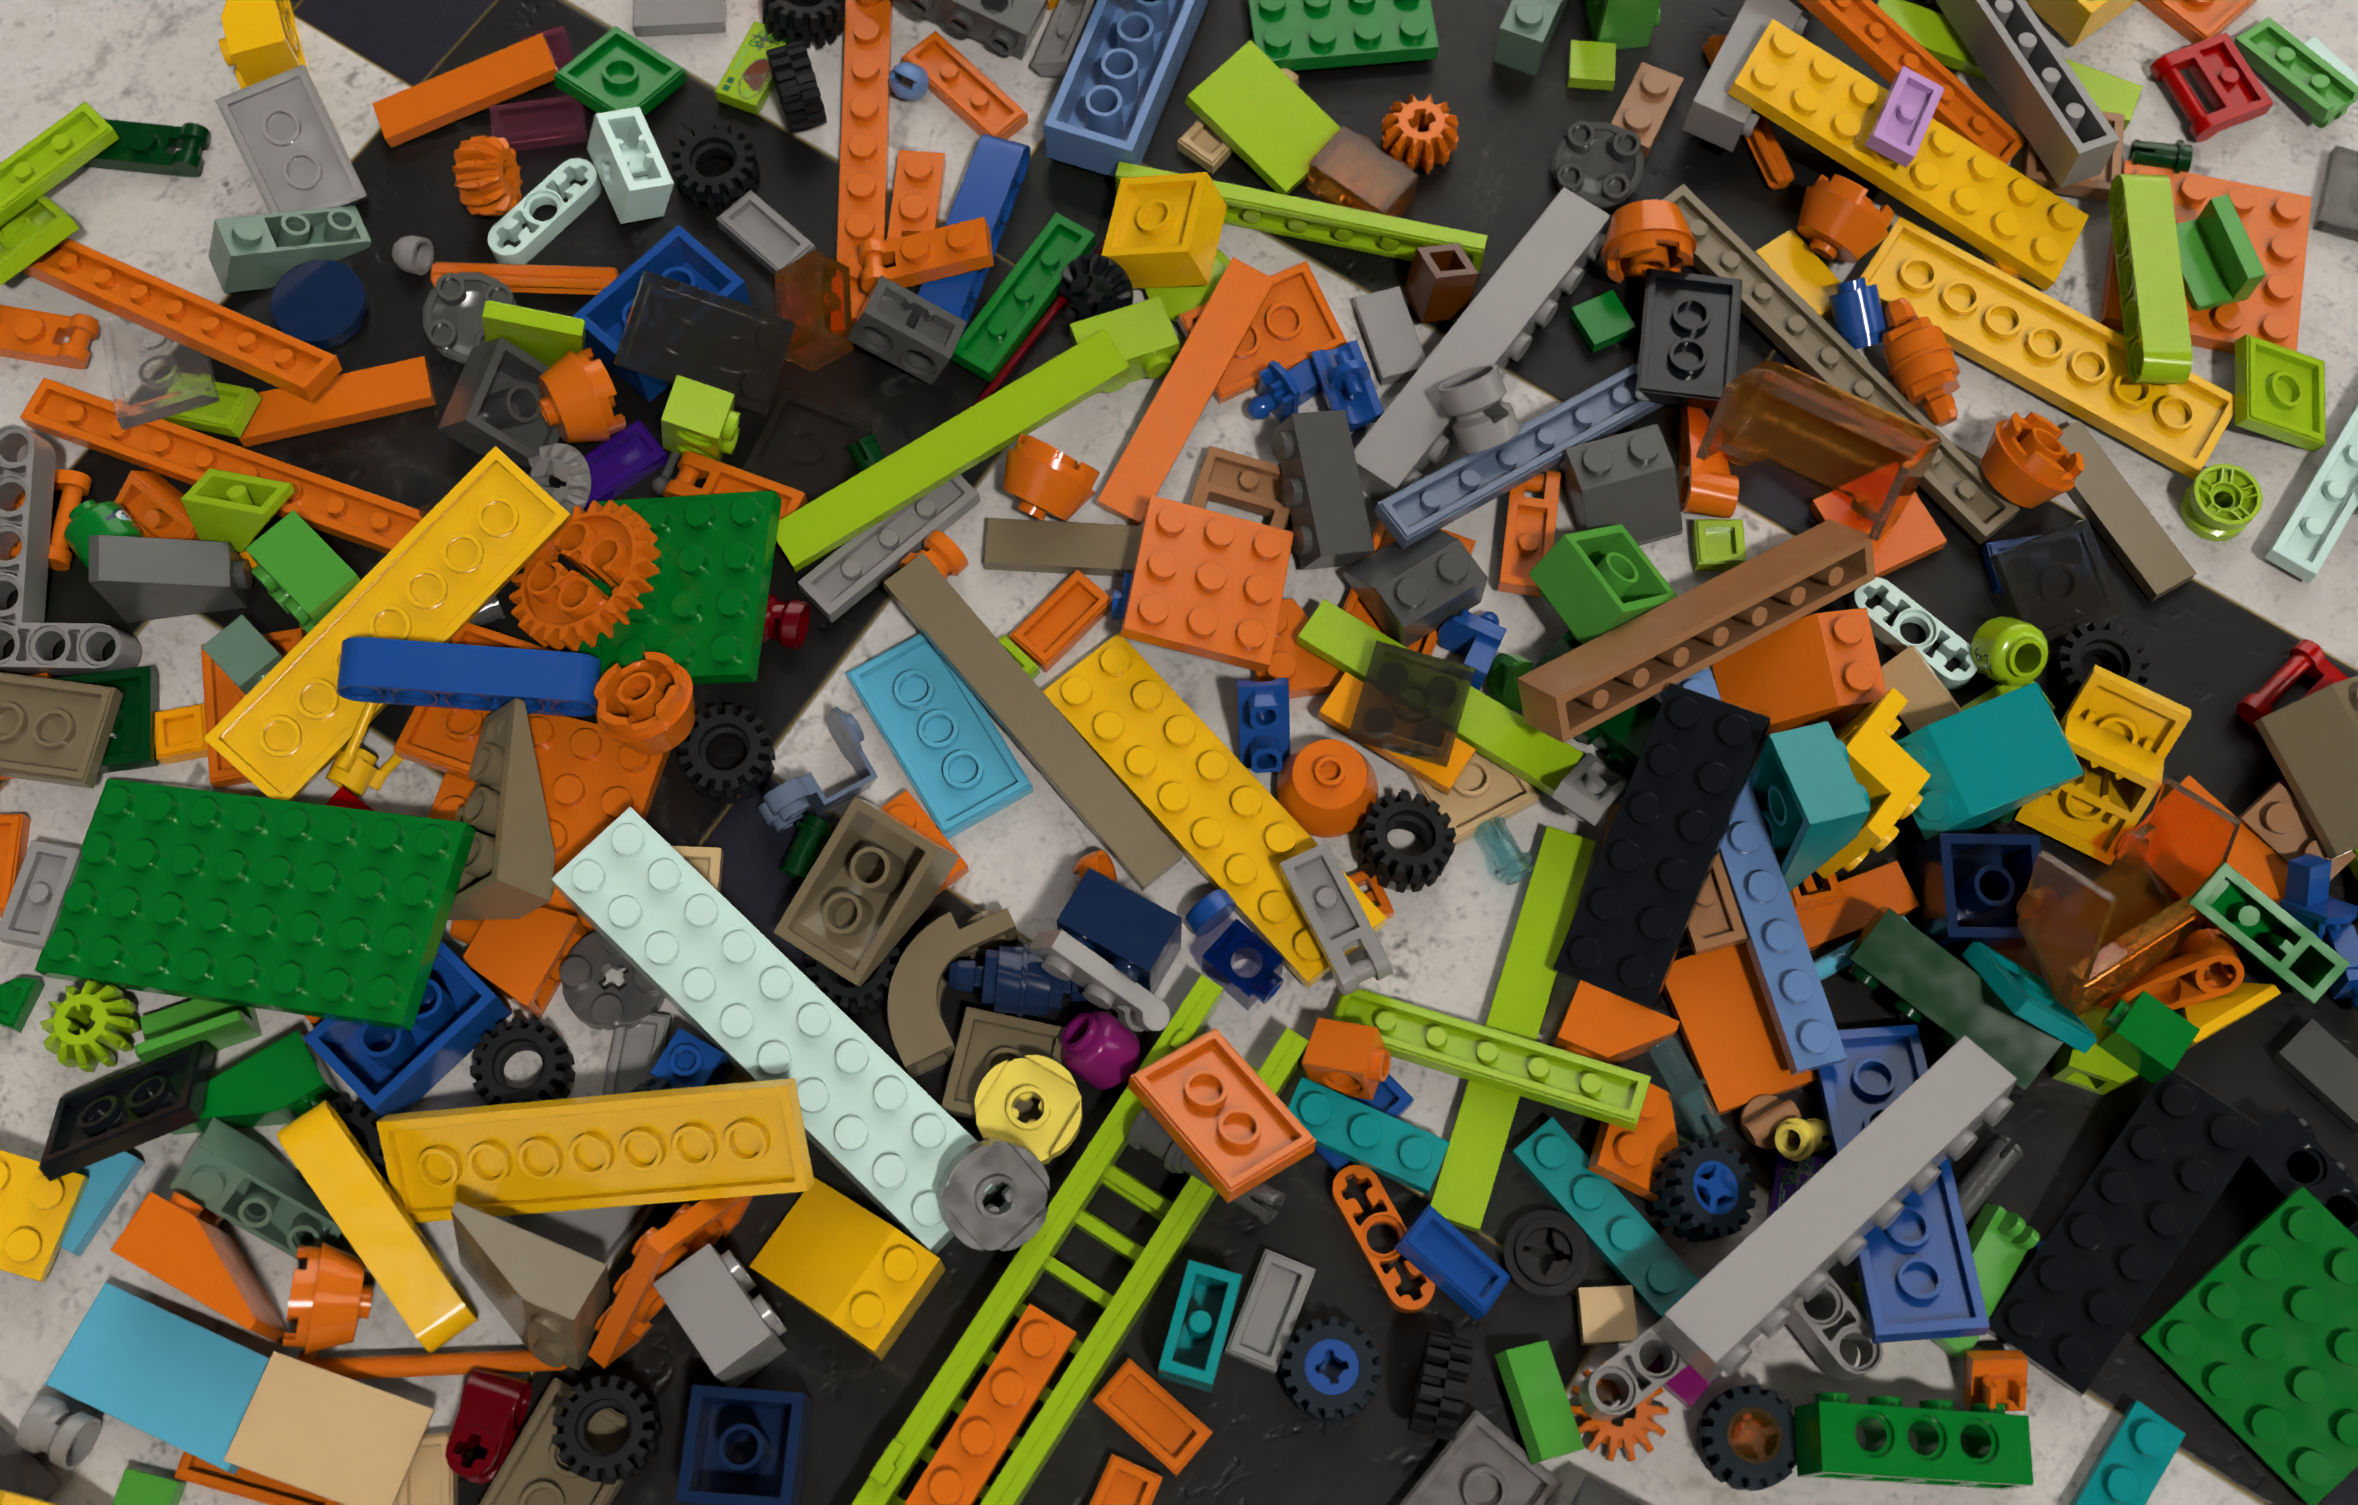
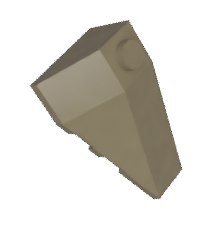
M514 698L485 717L468 774L471 780L476 781L475 787L465 807L458 808L454 820L467 822L476 830L448 920L520 919L550 902L555 889V885L551 880L554 872L555 851L525 701Z

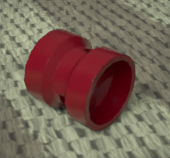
M769 594L762 642L766 643L772 639L779 641L782 647L800 650L805 641L810 623V603L795 599L786 603L779 601L776 595Z

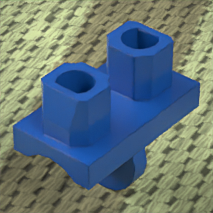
M1350 341L1332 350L1311 352V362L1329 411L1346 410L1350 433L1367 429L1369 424L1377 422L1384 413L1358 341Z
M1277 678L1266 682L1237 680L1239 761L1246 768H1252V771L1255 773L1279 772L1283 769L1282 765L1285 760L1290 756L1288 678Z

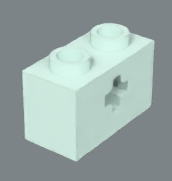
M640 107L596 113L587 150L620 224L664 216L674 182Z

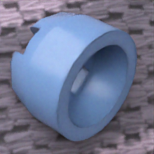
M903 62L892 68L888 83L890 90L897 97L907 101H917L926 94L929 86V77L922 66L911 62ZM903 76L914 80L912 88L901 83Z

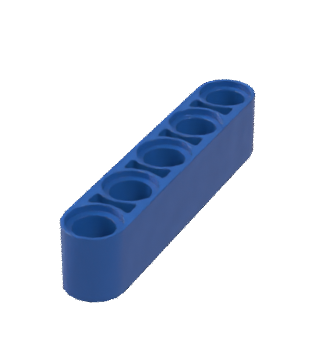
M983 134L977 144L945 225L948 226L985 217L990 227L993 258L1028 169L1030 146ZM990 267L923 283L918 296L966 321L967 323L962 332L963 335Z
M352 637L342 641L336 693L345 699L357 702L496 711L514 698H519L525 701L527 714L585 717L597 712L598 700L594 696V690L600 680L601 661L595 656L574 652Z

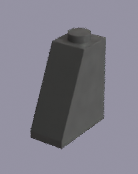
M111 535L89 536V583L127 623L247 608V589H251L253 586L252 569L249 561L242 559L230 542Z

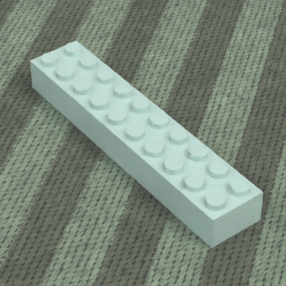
M629 807L551 879L560 895L718 1050L724 1052L729 1061L750 1082L795 1078L806 1137L907 1236L934 1255L955 1236L948 1229L942 1218L940 1202L936 1197V1188L952 1159L963 1149L977 1141L637 812ZM1004 1182L997 1186L990 1184L985 1189L984 1193L986 1196L982 1200L983 1206L1005 1184Z

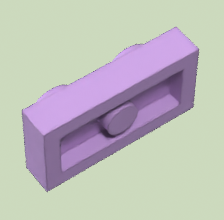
M1903 66L1893 79L1865 146L1907 167L1918 152L1945 88Z

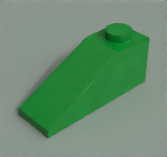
M2224 861L2214 869L2187 900L2192 907L2251 959L2293 993L2313 1004L2319 1000L2351 964Z
M296 1030L209 1080L200 1121L173 1131L171 1134L201 1133L213 1117L233 1129L290 1124L322 1101L326 1100L330 1103L342 1095L321 1056L303 1039L305 1035Z

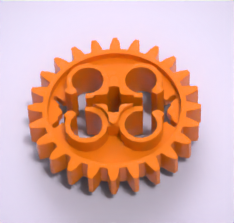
M593 500L589 505L587 513L579 505L574 506L572 518L523 567L525 569L524 573L518 574L511 579V582L519 588L509 595V599L517 605L511 613L520 621L518 626L545 648L549 645L555 651H561L566 645L573 652H577L582 640L593 648L596 646L598 634L601 632L608 638H612L614 634L613 624L619 621L627 626L630 623L627 615L630 608L642 610L644 606L637 598L640 593L653 592L654 588L646 579L660 572V569L652 563L653 560L661 556V551L653 545L658 540V536L650 530L651 525L627 504L619 507L613 500H609L604 507L596 500ZM561 553L582 573L594 580H601L607 587L613 588L610 599L589 579L574 570L569 571L561 563L557 562L558 555Z

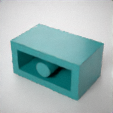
M1188 1260L1158 1367V1378L1212 1393L1241 1286V1274Z

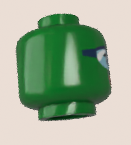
M88 500L79 504L70 512L69 518L71 522L67 525L64 532L66 543L88 570L89 536L143 537L141 530L119 503L112 501L96 503L95 500Z

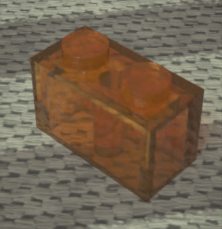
M1343 126L1309 162L1307 189L1329 204L1399 218L1414 202L1418 175L1402 160L1393 159L1378 149L1365 135L1356 134L1346 126Z
M813 250L776 271L778 356L814 372L853 351V343L846 339L852 328L849 267Z

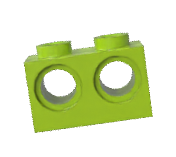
M677 375L661 418L663 449L681 455L684 451H691L721 462L723 453L732 455L740 433L738 424L741 413L734 411L735 394Z

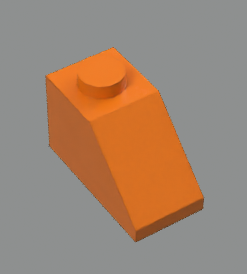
M1580 980L1571 996L1552 1047L1615 1065L1666 1045L1677 1031L1680 1021Z

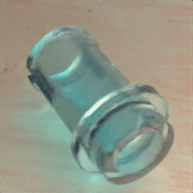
M1502 816L1495 817L1493 820L1496 824L1495 826H1493L1491 820H1488L1477 828L1475 836L1480 840L1496 867L1494 871L1495 877L1499 880L1503 879L1506 885H1513L1532 873L1533 868L1530 865L1532 856L1530 853L1521 850L1507 827L1505 819Z

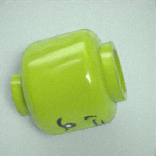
M2000 616L1988 620L1978 628L1972 638L1970 654L1980 674L2003 685L2019 687L2031 683L2041 674L2047 663L2049 650L2047 640L2041 630L2030 623L2012 617Z

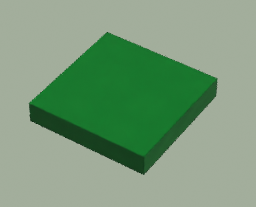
M615 26L556 72L554 80L555 87L596 113L640 107L643 116H645L686 82V70Z

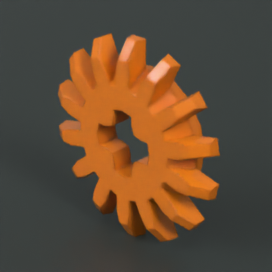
M1587 1369L1582 1374L1586 1378L1591 1371ZM1599 1379L1596 1385V1394L1603 1404L1604 1402H1613L1616 1395L1620 1394L1618 1386L1611 1380ZM1573 1385L1571 1393L1579 1396L1580 1387ZM1659 1387L1632 1408L1634 1409V1417L1623 1419L1621 1426L1613 1425L1612 1421H1598L1591 1418L1584 1412L1581 1405L1571 1406L1573 1415L1583 1416L1584 1423L1577 1426L1579 1433L1582 1434L1589 1431L1593 1436L1586 1449L1593 1453L1599 1444L1603 1443L1608 1446L1605 1460L1614 1462L1617 1448H1624L1628 1462L1636 1460L1634 1445L1640 1443L1649 1454L1654 1447L1646 1436L1648 1432L1651 1431L1663 1437L1666 1429L1655 1423L1653 1419L1654 1415H1668L1669 1409L1664 1406H1653L1651 1400L1664 1392L1662 1387Z

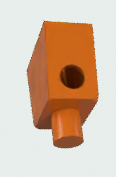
M539 907L520 919L453 920L450 928V936L469 945L463 955L462 962L479 979L539 1020L562 982L559 973L562 963L567 959L574 946L589 934L577 917Z

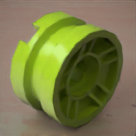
M2229 463L2214 464L2205 468L2184 492L2179 508L2182 520L2188 529L2197 536L2213 542L2228 541L2238 536L2260 511L2263 496L2261 487L2254 476L2242 467Z

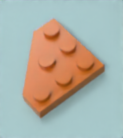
M753 1196L700 1200L694 1206L686 1203L674 1213L668 1224L658 1230L652 1227L647 1230L632 1250V1254L636 1257L632 1266L619 1278L613 1288V1292L617 1295L613 1305L601 1315L595 1324L594 1329L598 1332V1335L588 1355L600 1366L606 1368L635 1346L653 1326L649 1321L666 1304L653 1283L708 1243L714 1247L721 1235L726 1238L741 1221Z

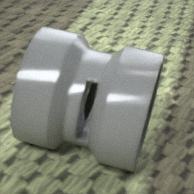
M48 1394L37 1400L27 1411L18 1427L15 1440L18 1446L34 1454L42 1451L47 1453L51 1463L70 1471L81 1464L94 1447L100 1434L101 1422L99 1419L83 1411L75 1414L70 1412L66 1402Z

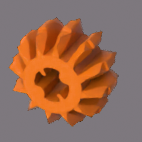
M1412 93L1406 99V104L1394 101L1390 107V114H1385V118L1382 119L1381 146L1383 152L1390 153L1392 166L1403 162L1406 163L1408 174L1415 169V166H1421L1427 174L1433 169L1434 164L1445 167L1446 162L1449 161L1450 154L1454 153L1458 145L1459 136H1457L1459 123L1457 115L1449 114L1447 102L1437 105L1433 104L1431 93L1424 101H1418Z
M474 136L469 140L461 141L459 148L454 151L456 165L452 167L456 176L454 186L458 187L460 191L461 203L467 205L471 215H490V217L505 215L522 199L520 187L524 183L520 178L521 166L517 164L515 150L510 148L505 138H497L496 136Z

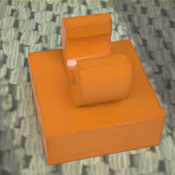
M2021 1350L1966 1351L1963 1403L1970 1411L1971 1404L1986 1403L1989 1409H1997V1404H2004L2005 1411H2025L2028 1358Z

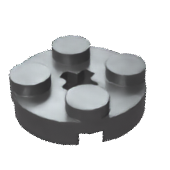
M597 931L587 935L574 946L559 970L563 996L567 1005L581 1022L593 1029L614 1030L619 1027L634 1028L640 1025V1020L647 1015L657 1013L665 999ZM622 968L628 970L623 976L626 983L623 989L618 991L614 986H610L606 990L602 988V984L606 981L605 974L609 970L615 969L618 971Z
M989 1137L981 1142L969 1145L952 1159L943 1177L937 1184L936 1197L940 1202V1211L946 1226L961 1242L972 1249L980 1251L999 1249L1003 1252L1022 1246L1042 1227L1048 1212V1208L1045 1205L1048 1198L1047 1188L1050 1190V1183L1044 1166L1034 1154L1017 1143L1004 1141L998 1137ZM1004 1182L1007 1186L1001 1193L1005 1200L1004 1204L998 1208L990 1203L984 1208L982 1200L986 1196L984 1193L985 1189L990 1184L997 1186Z

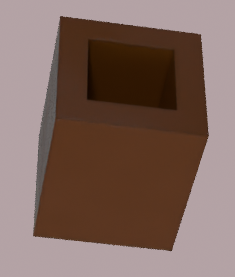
M1459 243L1416 248L1403 293L1422 323L1459 319L1468 308L1479 273Z

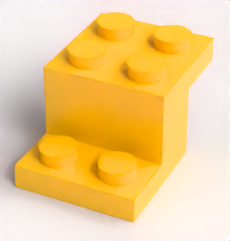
M2095 664L2059 723L2085 775L2019 807L2016 810L2014 820L2110 866L2161 787L2165 758L2189 722L2192 710Z
M1894 687L1834 732L1836 739L1842 740L1847 748L1849 766L1857 783H1861L1868 792L1870 812L1857 837L1816 870L1824 879L1842 867L1847 872H1850L1864 860L1871 848L1877 853L1883 850L1899 833V829L1895 826L1898 819L1903 820L1909 816L1923 800V797L1918 792L1930 778L1931 774L1891 738L1901 725L1896 717L1908 703V700Z

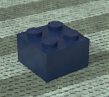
M1939 833L1915 846L1922 933L1942 948H1968L1973 941H1979L1991 949H2023L2050 938L2040 835Z
M1088 868L1057 919L1058 929L1064 930L1112 964L1116 970L1131 981L1137 982L1152 994H1155L1181 950L1182 918L1091 868Z
M692 1384L676 1502L682 1505H801L813 1400L805 1393Z

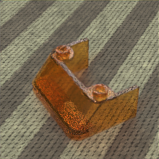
M1763 361L1725 385L1696 457L1705 461L1721 450L1724 452L1725 459L1740 466H1750L1751 462H1761L1765 458L1779 463L1852 497L1850 506L1857 513L1856 519L1872 527L1868 538L1878 541L1897 523L1930 466L1942 440L1936 433L1917 423L1795 368L1775 361Z
M2168 778L2162 783L2149 822L2136 831L2132 829L2126 831L2120 837L2113 851L2114 855L2117 856L2113 869L2096 880H2089L2046 851L2038 854L2027 891L2016 906V913L2019 915L2017 925L2056 1001L2076 1016L2083 1015L2153 968L2181 952L2184 941L2190 934L2200 930L2205 920V917L2192 907L2187 900L2222 861L2227 862L2242 821L2171 778Z

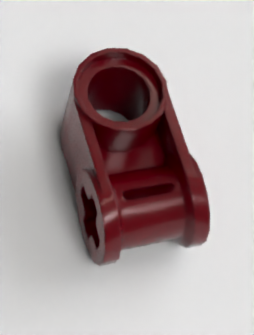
M475 1368L471 1372L465 1384L459 1412L446 1446L445 1456L447 1464L453 1472L474 1484L493 1482L512 1450L518 1430L527 1414L532 1395L531 1381ZM481 1447L488 1450L485 1460L475 1459L473 1463L467 1460L470 1450L479 1451Z

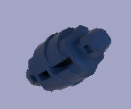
M1024 944L1023 947L1000 945L999 950H986L985 966H976V960H958L950 964L948 986L955 991L972 994L973 988L983 989L981 1006L994 1007L995 1013L1017 1014L1018 1018H1023V1015L1047 1017V1011L1060 1012L1062 996H1070V1001H1088L1082 995L1084 989L1072 980L1064 981L1046 972L1041 967L1043 960L1028 950L1029 945Z

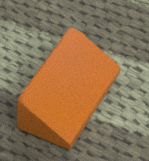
M131 470L114 502L119 503L141 530L143 537L200 541L181 501L184 494L157 472Z

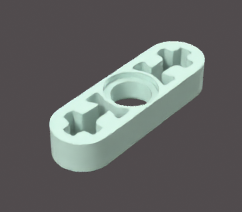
M573 158L563 162L490 229L487 238L488 244L499 264H527L599 197L601 183L596 169L591 162L582 158ZM574 179L579 182L586 180V184L583 186L577 183L570 185V182ZM567 196L568 201L564 202L563 199ZM553 205L557 208L556 214L549 220L538 221L533 218L534 211L540 206ZM526 223L527 226L523 229L522 224ZM508 239L514 243L518 240L520 242V244L516 247H513L509 244L505 247L503 245V243Z
M1875 577L1873 581L1854 590L1849 599L1848 607L1849 609L1867 607L1873 635L1897 654L1904 651L1910 645L1916 646L1947 690H1956L1964 687L1976 673L1978 667L1974 664L1970 654L1971 645L1891 582L1884 578ZM1875 595L1880 597L1882 600L1880 606L1877 605L1870 609L1865 605L1867 599H1871ZM1896 609L1900 613L1890 626L1886 621ZM1904 623H1915L1921 626L1925 631L1926 641L1920 644L1906 641L1901 635L1900 626ZM1937 641L1941 645L1937 650H1935L1933 655L1929 657L1926 653L1930 650L1934 642ZM1955 657L1960 660L1961 664L1959 668L1950 672L1944 666L1947 661Z

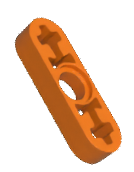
M1350 1165L1343 1168L1334 1178L1331 1188V1199L1391 1307L1401 1313L1413 1314L1423 1310L1434 1295L1435 1284L1408 1260L1404 1261L1402 1268L1410 1280L1419 1277L1423 1285L1418 1290L1419 1300L1413 1301L1409 1294L1400 1297L1396 1293V1289L1401 1284V1278L1395 1267L1385 1274L1381 1266L1396 1262L1402 1255L1396 1249L1386 1254L1377 1253L1371 1249L1367 1242L1368 1231L1378 1224H1385L1393 1228L1399 1241L1407 1230L1405 1224L1379 1178L1371 1169L1363 1165ZM1353 1179L1357 1185L1366 1182L1369 1186L1364 1195L1367 1206L1372 1211L1377 1205H1381L1384 1212L1370 1215L1358 1226L1354 1218L1362 1217L1363 1210L1355 1198L1345 1200L1342 1196L1347 1189L1346 1180Z

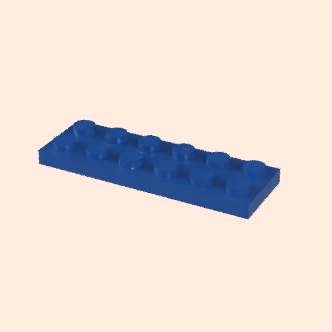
M1917 1024L1838 1030L1847 1059L1842 1063L1814 1070L1833 1157L1928 1070ZM1949 1157L1938 1166L1942 1172L1925 1193L1919 1196L1916 1192L1912 1191L1901 1201L1905 1208L1888 1228L1882 1231L1878 1226H1875L1864 1236L1868 1243L1855 1258V1264L1872 1343L1986 1335L1990 1328Z

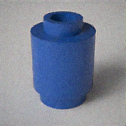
M1865 277L1836 284L1838 294L1828 296L1836 331L1854 349L1883 342L1882 330L1887 327L1877 284L1867 286Z

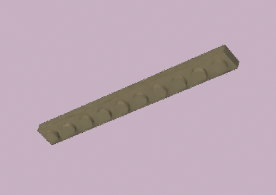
M1682 184L1662 199L1676 204L1681 209L1697 242L1696 251L1693 253V266L1703 275L1743 279L1740 311L1979 545L1984 543L2016 516L2020 508L2002 496L1989 483L1983 472L1861 354L1844 340L1833 327L1691 190Z

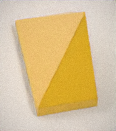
M2242 982L2236 990L2226 995L2176 1009L2175 1012L2200 1029L2188 1049L2262 1007L2280 995L2281 992L2275 984Z

